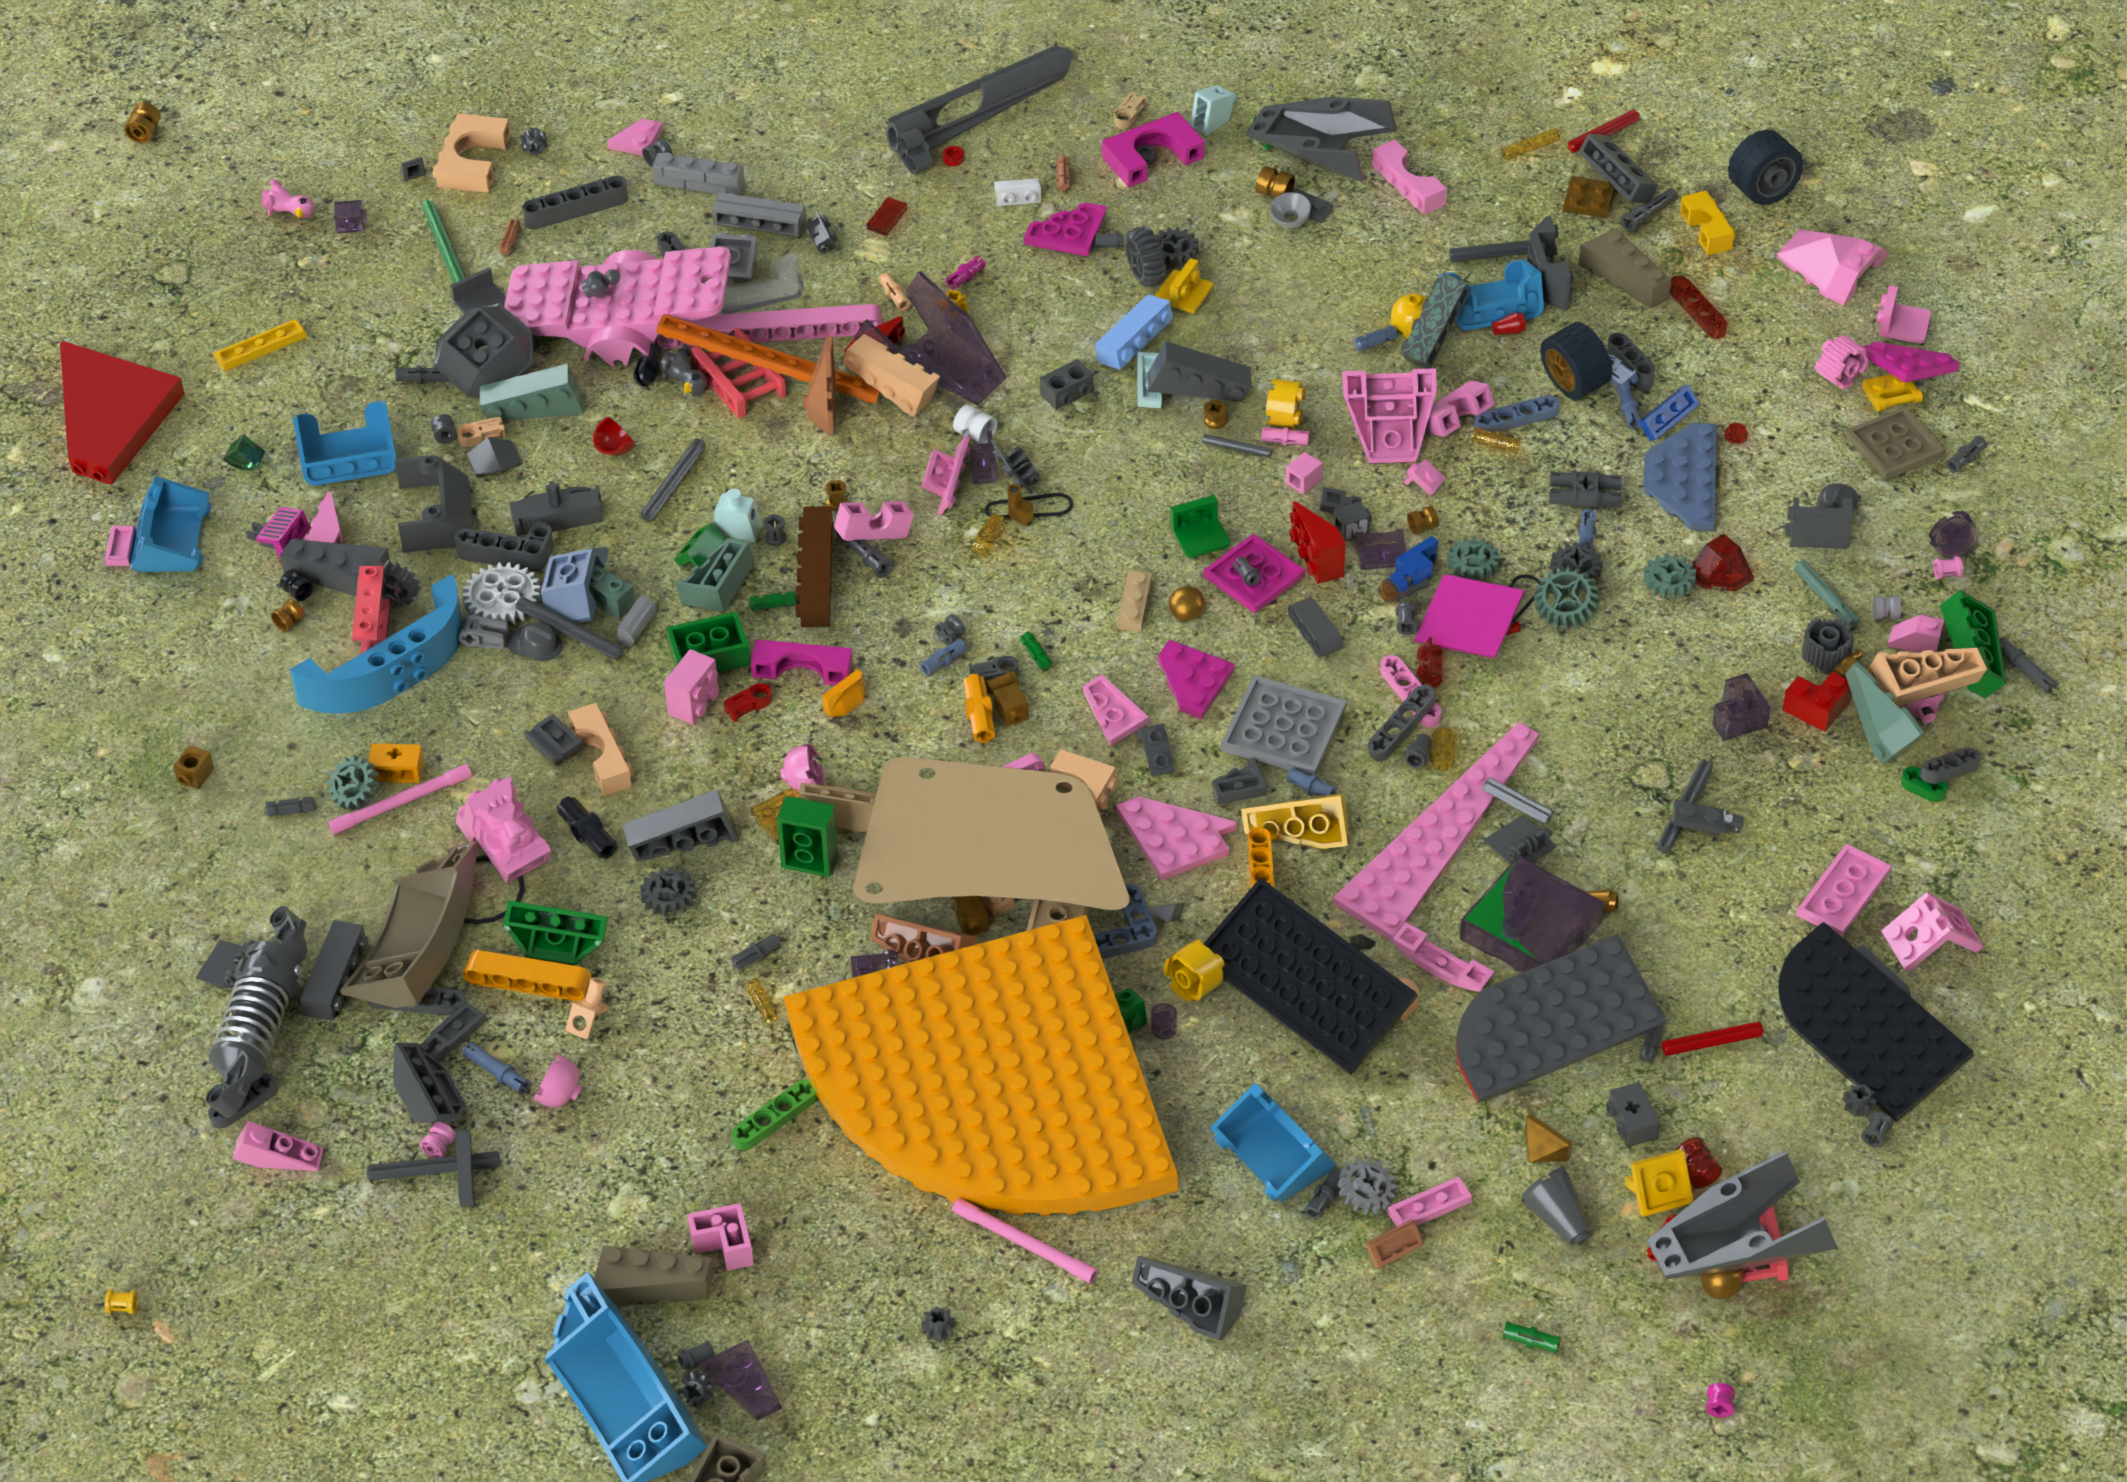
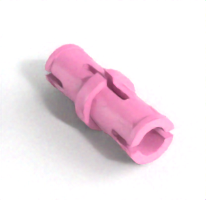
M1263 427L1261 442L1282 443L1284 446H1287V444L1308 446L1309 431L1291 430L1289 427H1284L1283 429Z

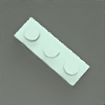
M1138 352L1137 354L1138 407L1161 408L1162 394L1148 392V371L1159 353Z

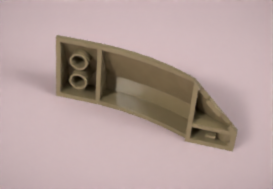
M477 841L455 845L447 850V856L437 862L432 858L416 867L417 873L400 876L393 880L395 887L379 933L362 963L341 988L340 992L342 995L393 1008L404 1006L411 1008L421 1002V998L432 987L433 982L448 961L465 920L478 852Z

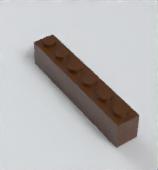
M832 506L803 507V516H799V531L803 532L798 534V548H802V551H797L798 565H801V568H797V583L801 582V586H796V599L800 600V603H796V618L801 619V628L830 627L833 545Z

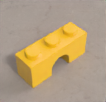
M1707 190L1682 196L1680 214L1689 227L1700 225L1698 242L1706 254L1712 255L1732 250L1733 240L1736 238L1735 230L1732 226L1730 227L1726 221L1725 214L1720 212L1715 199L1711 198Z

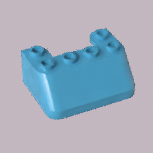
M386 400L372 402L367 405L364 412L367 427L320 434L318 421L312 414L293 415L292 419L303 478L308 484L316 486L388 474L395 469L396 454Z

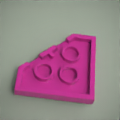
M1085 202L1078 205V209L1067 212L1064 210L1050 215L1049 220L1041 223L1038 220L1029 224L1024 236V244L1089 256L1096 240V234L1099 233L1107 214V206Z
M1873 342L1870 345L1862 346L1867 351L1866 358L1905 383L1959 370L1960 362L1953 359L1947 353L1882 342Z
M1170 639L1158 655V663L1166 675V681L1171 692L1174 693L1179 710L1200 719L1204 717L1235 671L1234 663Z

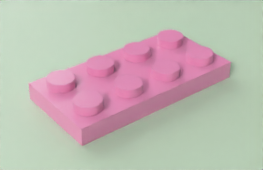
M1845 844L1798 907L1796 916L1816 926L1825 922L1837 934L1843 937L1889 875L1892 865Z

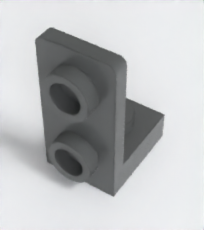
M1164 723L1140 728L1136 732L1138 743H1143L1150 775L1154 777L1174 772L1175 766Z

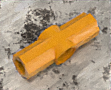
M970 674L966 679H963L967 719L971 722L974 740L980 743H988L992 738H995L991 698L987 696L984 677L978 674Z

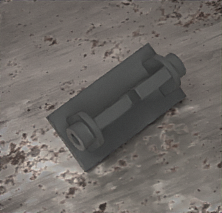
M815 209L814 211L817 216L808 219L806 227L813 238L817 250L826 253L834 246L838 252L839 249L835 243L838 241V238L832 229L829 230V227H831L829 220L825 215L821 216Z

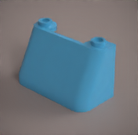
M1520 259L1506 265L1504 280L1469 286L1471 292L1455 323L1463 330H1473L1492 326L1491 322L1500 320L1514 312H1517V314L1523 313L1525 320L1538 317L1544 309L1541 272L1526 259ZM1453 272L1445 273L1461 280V278Z
M155 476L141 506L130 570L137 572H187L200 568L203 554H200V548H197L201 521L204 516L208 517L212 503L208 502L210 493Z
M1254 1083L1210 1127L1216 1134L1213 1139L1224 1150L1229 1147L1267 1187L1264 1193L1274 1203L1278 1199L1281 1202L1289 1199L1328 1174L1337 1165L1257 1083Z

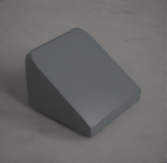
M422 157L401 163L400 174L405 182L425 175Z
M1185 902L1150 907L1148 912L1167 922L1176 921L1181 917Z

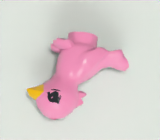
M271 179V190L262 191V208H268V216H272L273 211H288L298 218H308L314 212V203L309 197L305 195L292 197L281 186L282 183L279 180Z

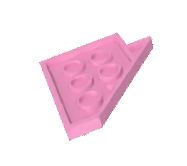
M1139 796L1116 805V812L1161 881L1229 855V847L1221 836L1237 830V823L1233 820Z

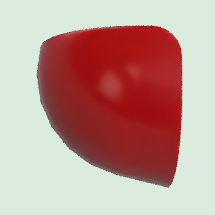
M605 417L597 425L593 434L595 448L600 453L606 455L620 456L628 453L636 445L628 433L611 417Z

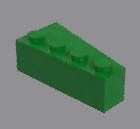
M1960 590L1939 606L1954 649L1977 648L1985 663L1987 670L1980 681L1967 685V689L1970 692L1976 693L1985 699L2006 684L1996 612L1994 609Z

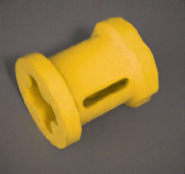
M114 1289L107 1290L105 1296V1312L107 1314H112L113 1311L129 1312L130 1315L136 1314L138 1308V1292L136 1290H131L130 1293L115 1292Z

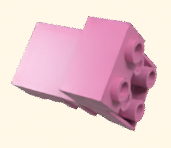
M510 776L503 780L499 778L493 781L483 791L477 790L471 793L466 799V804L458 810L456 824L467 840L479 843L506 884L548 862L552 851L545 839L541 838L538 831L532 826L530 816L524 814L523 803L516 800L517 792Z

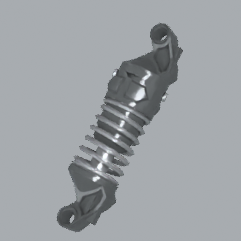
M286 906L278 907L270 916L269 922L273 926L276 935L268 941L255 942L249 945L245 956L239 960L233 975L236 981L231 992L232 998L227 1003L228 1008L224 1012L225 1018L220 1023L221 1029L216 1034L217 1039L214 1041L208 1056L212 1066L223 1078V1082L209 1090L205 1101L224 1118H230L238 1112L252 1083L266 1072L267 1061L271 1055L270 1051L278 1035L277 1030H279L282 1024L281 1020L285 1015L288 1004L293 1001L299 987L297 978L301 974V963L308 952L304 938V930L307 923L297 917ZM227 1030H234L236 1035L230 1034ZM264 1045L265 1049L261 1051L257 1046Z

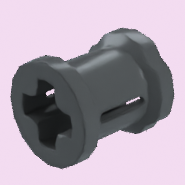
M772 514L765 518L764 527L767 529L765 534L766 542L771 546L783 544L786 541V533L783 531L785 527L784 518L778 514Z
M1412 603L1399 604L1395 609L1396 616L1398 617L1397 631L1402 635L1414 634L1418 630V623L1415 620L1417 607Z
M1873 1112L1869 1118L1870 1124L1867 1129L1863 1130L1861 1138L1871 1147H1882L1885 1143L1887 1131L1893 1126V1120L1885 1113Z

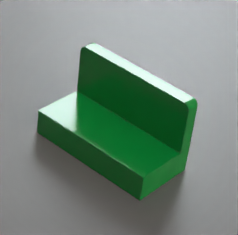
M712 523L705 525L695 532L674 560L679 566L691 562L694 566L700 567L708 560L707 556L721 545L726 538Z

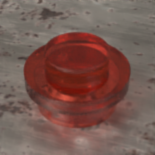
M1731 423L1726 428L1724 437L1730 443L1741 444L1747 440L1748 431L1741 423Z

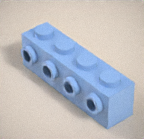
M1149 294L1145 296L1095 344L1098 363L1119 370L1124 367L1173 320L1170 301Z

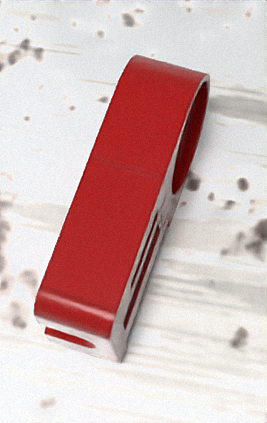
M764 683L755 684L724 700V711L726 714H730V718L734 722H738L739 717L753 710L757 712L770 705L772 702L771 688ZM757 693L767 694L766 697L761 699L754 697Z

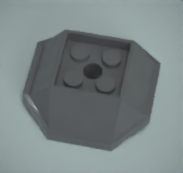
M500 303L469 309L437 339L434 366L439 373L467 397H480V386L525 375L534 368L533 333L531 329ZM482 346H487L483 350H478Z

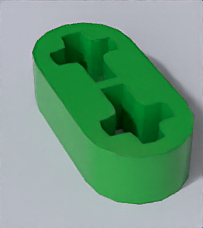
M1908 767L1903 770L1901 785L1904 789L1932 802H1940L1945 799L1948 789L1946 781L1938 784L1927 783L1920 777V768Z

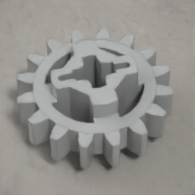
M1357 1158L1354 1164L1348 1162L1346 1168L1342 1169L1337 1183V1187L1341 1188L1339 1196L1347 1197L1344 1204L1349 1205L1352 1203L1354 1205L1353 1211L1356 1212L1359 1208H1362L1364 1215H1367L1369 1209H1371L1374 1214H1378L1380 1208L1385 1211L1389 1203H1392L1397 1190V1186L1393 1184L1395 1176L1387 1175L1390 1170L1389 1167L1380 1168L1381 1161L1372 1164L1371 1158H1367L1366 1162L1363 1163L1360 1158ZM1355 1175L1356 1178L1351 1182V1177ZM1383 1190V1195L1379 1197L1380 1191Z

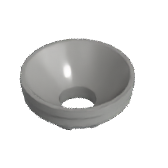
M1289 192L1281 194L1273 200L1270 206V213L1277 225L1284 228H1296L1303 225L1309 219L1311 205L1304 195ZM1290 214L1298 216L1294 221H1287L1285 219Z

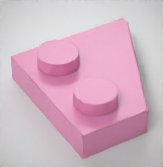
M642 118L607 141L608 149L643 156L642 149L648 145H654L663 130L662 122Z

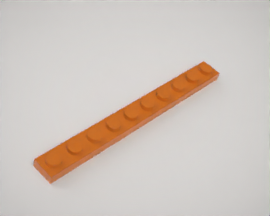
M666 314L662 315L656 329V333L664 337L674 338L688 345L705 348L710 352H717L735 360H742L751 363L753 366L763 367L778 374H785L799 381L810 383L817 364ZM835 369L837 392L842 395L859 398L864 402L876 404L881 393L880 391L867 384L861 377Z

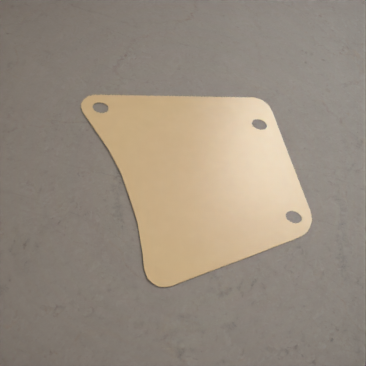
M911 757L893 758L884 764L853 885L854 895L863 902L881 904L936 897L987 896L1048 900L1103 910H1119L1129 904V894L1089 787L1079 779L1061 773ZM924 768H930L935 771V776L930 779H924L919 776V771ZM1066 782L1071 784L1072 790L1068 793H1060L1056 790V785ZM870 883H879L882 885L883 890L878 894H870L866 891V886Z

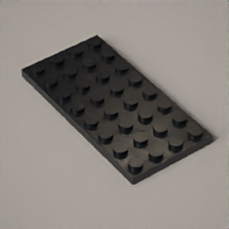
M1259 878L1203 943L1214 954L1222 957L1224 961V967L1222 968L1223 980L1349 1075H1352L1418 997L1413 989L1262 878Z

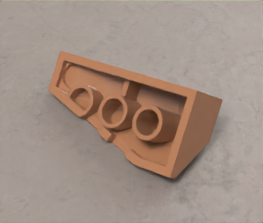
M829 335L808 385V393L803 395V409H807L808 419L828 435H834L837 410L833 337Z
M875 913L870 939L891 954H895L906 963L973 946L976 944L977 936Z

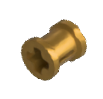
M841 480L829 481L826 484V493L828 494L827 506H832L833 511H838L840 503H848L847 497H845L846 483Z

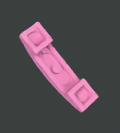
M1407 922L1402 925L1392 938V943L1411 961L1430 974L1452 985L1481 992L1494 975L1495 971L1472 959L1468 964L1427 941V933Z

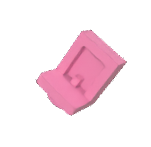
M1424 459L1421 463H1413L1406 471L1408 476L1403 482L1408 485L1413 480L1431 496L1446 477L1428 460Z

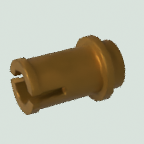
M1006 671L1004 675L986 680V685L991 695L994 694L996 689L1014 683L1018 684L1014 671Z

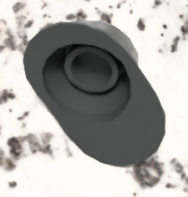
M1842 483L1830 484L1821 491L1816 507L1840 508L1842 498H1852L1854 513L1859 496L1850 486Z
M535 622L529 626L520 627L512 631L506 641L507 647L511 652L540 661L556 658L563 648L561 638L555 634L551 626L542 622Z

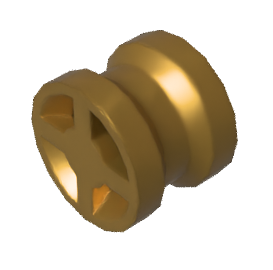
M1220 400L1207 402L1204 406L1205 425L1211 429L1223 428L1227 424L1226 404Z

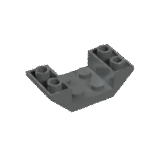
M1546 216L1529 234L1527 261L1541 272L1543 301L1566 311L1568 310V302L1572 300L1570 284L1574 283V276L1572 270L1568 269L1566 261L1553 263V256L1557 254L1555 238H1558L1559 232L1558 226L1553 224L1551 216Z

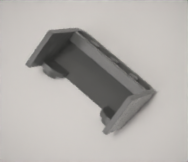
M435 455L395 459L399 489L439 485L440 505H432L425 508L422 512V520L398 523L403 553L456 547L455 533L464 528L473 529L469 477Z

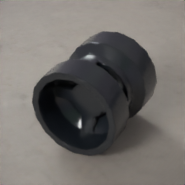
M296 569L286 571L279 583L280 587L285 592L290 593L297 601L307 599L314 587L313 583L303 577Z

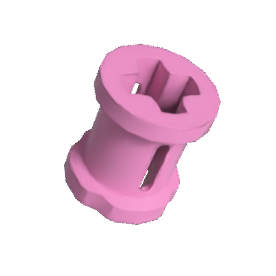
M1960 556L1947 560L1934 559L1933 570L1936 580L1947 576L1962 577L1963 565Z

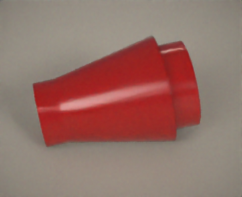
M1514 312L1500 320L1491 322L1494 336L1521 334L1522 331H1526L1523 313L1517 314V312Z

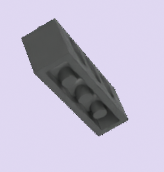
M1587 135L1579 153L1629 202L1648 203L1658 184L1607 135Z

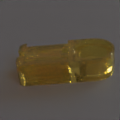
M995 513L989 516L974 539L972 545L973 553L983 557L987 556L993 547L994 541L1001 531H1004V524H1002L1004 516Z

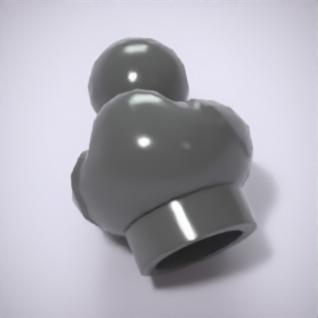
M614 269L608 270L605 275L599 271L589 273L587 279L581 283L584 294L588 298L593 296L598 298L605 297L608 293L609 285L619 283L620 273Z

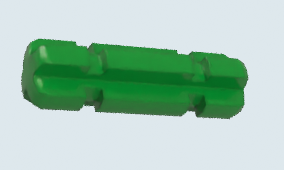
M794 591L785 592V595H782L781 592L762 595V598H759V596H751L749 598V605L752 611L761 610L760 607L771 609L783 607V604L793 606L797 603Z
M1025 632L1020 637V641L1033 660L1036 661L1039 669L1047 671L1048 668L1052 667V661L1047 657L1039 642H1036L1035 636L1030 632Z

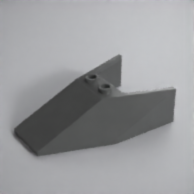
M1326 97L1264 106L1246 131V135L1309 164L1363 182L1364 178L1357 152L1343 150V148L1352 138L1396 132L1397 126L1390 100Z
M1786 1150L1710 1187L1646 1240L1666 1279L1753 1268L1838 1249L1824 1217L1774 1241L1765 1232L1760 1223V1216L1800 1183Z

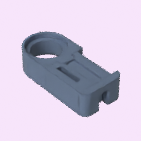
M1609 355L1611 363L1614 364L1612 366L1610 382L1622 391H1627L1630 388V384H1635L1639 378L1635 370L1631 371L1623 365L1621 360L1613 355Z

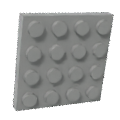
M1253 675L1221 742L1220 751L1247 759L1255 758V761L1291 770L1294 767L1310 776L1316 775L1346 710L1347 700Z

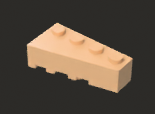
M865 334L847 349L843 363L849 370L857 373L867 384L872 385L885 398L890 399L903 412L908 413L913 418L931 402L940 378L934 372L931 375L924 372V367L918 363L912 365L906 362L905 356L900 353H890L887 346Z
M1977 648L1946 649L1944 652L1923 650L1922 653L1903 651L1898 652V654H1887V652L1878 653L1870 665L1882 692L1892 694L1894 696L1893 702L1897 706L1977 683L1987 670Z

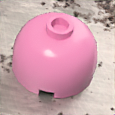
M804 744L788 752L784 759V768L780 770L783 782H788L790 788L799 793L800 782L825 785L822 764L818 765L815 759L819 755L813 744Z
M557 1054L555 1061L553 1060L539 1086V1094L536 1093L533 1100L550 1108L564 1106L570 1099L575 1101L582 1086L578 1085L580 1073L577 1066L568 1058Z

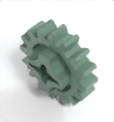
M1473 536L1472 540L1464 537L1463 542L1456 540L1455 546L1451 545L1447 555L1448 568L1453 569V575L1461 574V578L1470 577L1471 580H1474V578L1478 577L1480 581H1483L1484 575L1490 578L1492 577V572H1497L1500 560L1498 548L1493 549L1494 543L1492 542L1486 544L1485 538L1477 541L1476 536Z
M1665 553L1664 558L1657 555L1655 561L1649 560L1648 566L1644 567L1643 583H1647V590L1653 589L1654 596L1658 593L1662 594V599H1665L1667 595H1670L1671 599H1675L1677 594L1680 597H1684V591L1690 593L1692 587H1695L1696 570L1693 569V563L1686 564L1687 558L1684 557L1680 560L1678 559V554L1669 557L1668 553Z
M351 755L350 759L343 757V764L335 763L336 771H329V774L333 777L331 780L326 781L327 784L331 785L327 793L332 795L331 801L344 809L354 810L355 806L363 808V801L370 803V794L376 795L377 793L373 787L379 785V782L374 780L379 773L373 770L374 764L361 756Z

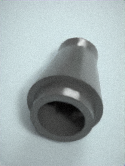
M1418 735L1417 739L1406 749L1404 753L1405 761L1410 767L1418 769L1428 763L1431 738L1428 735Z

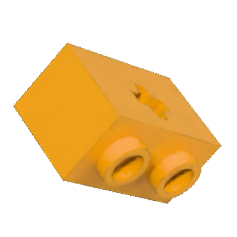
M372 743L368 762L375 765L373 770L377 771L379 775L374 780L380 783H420L424 758L421 745Z

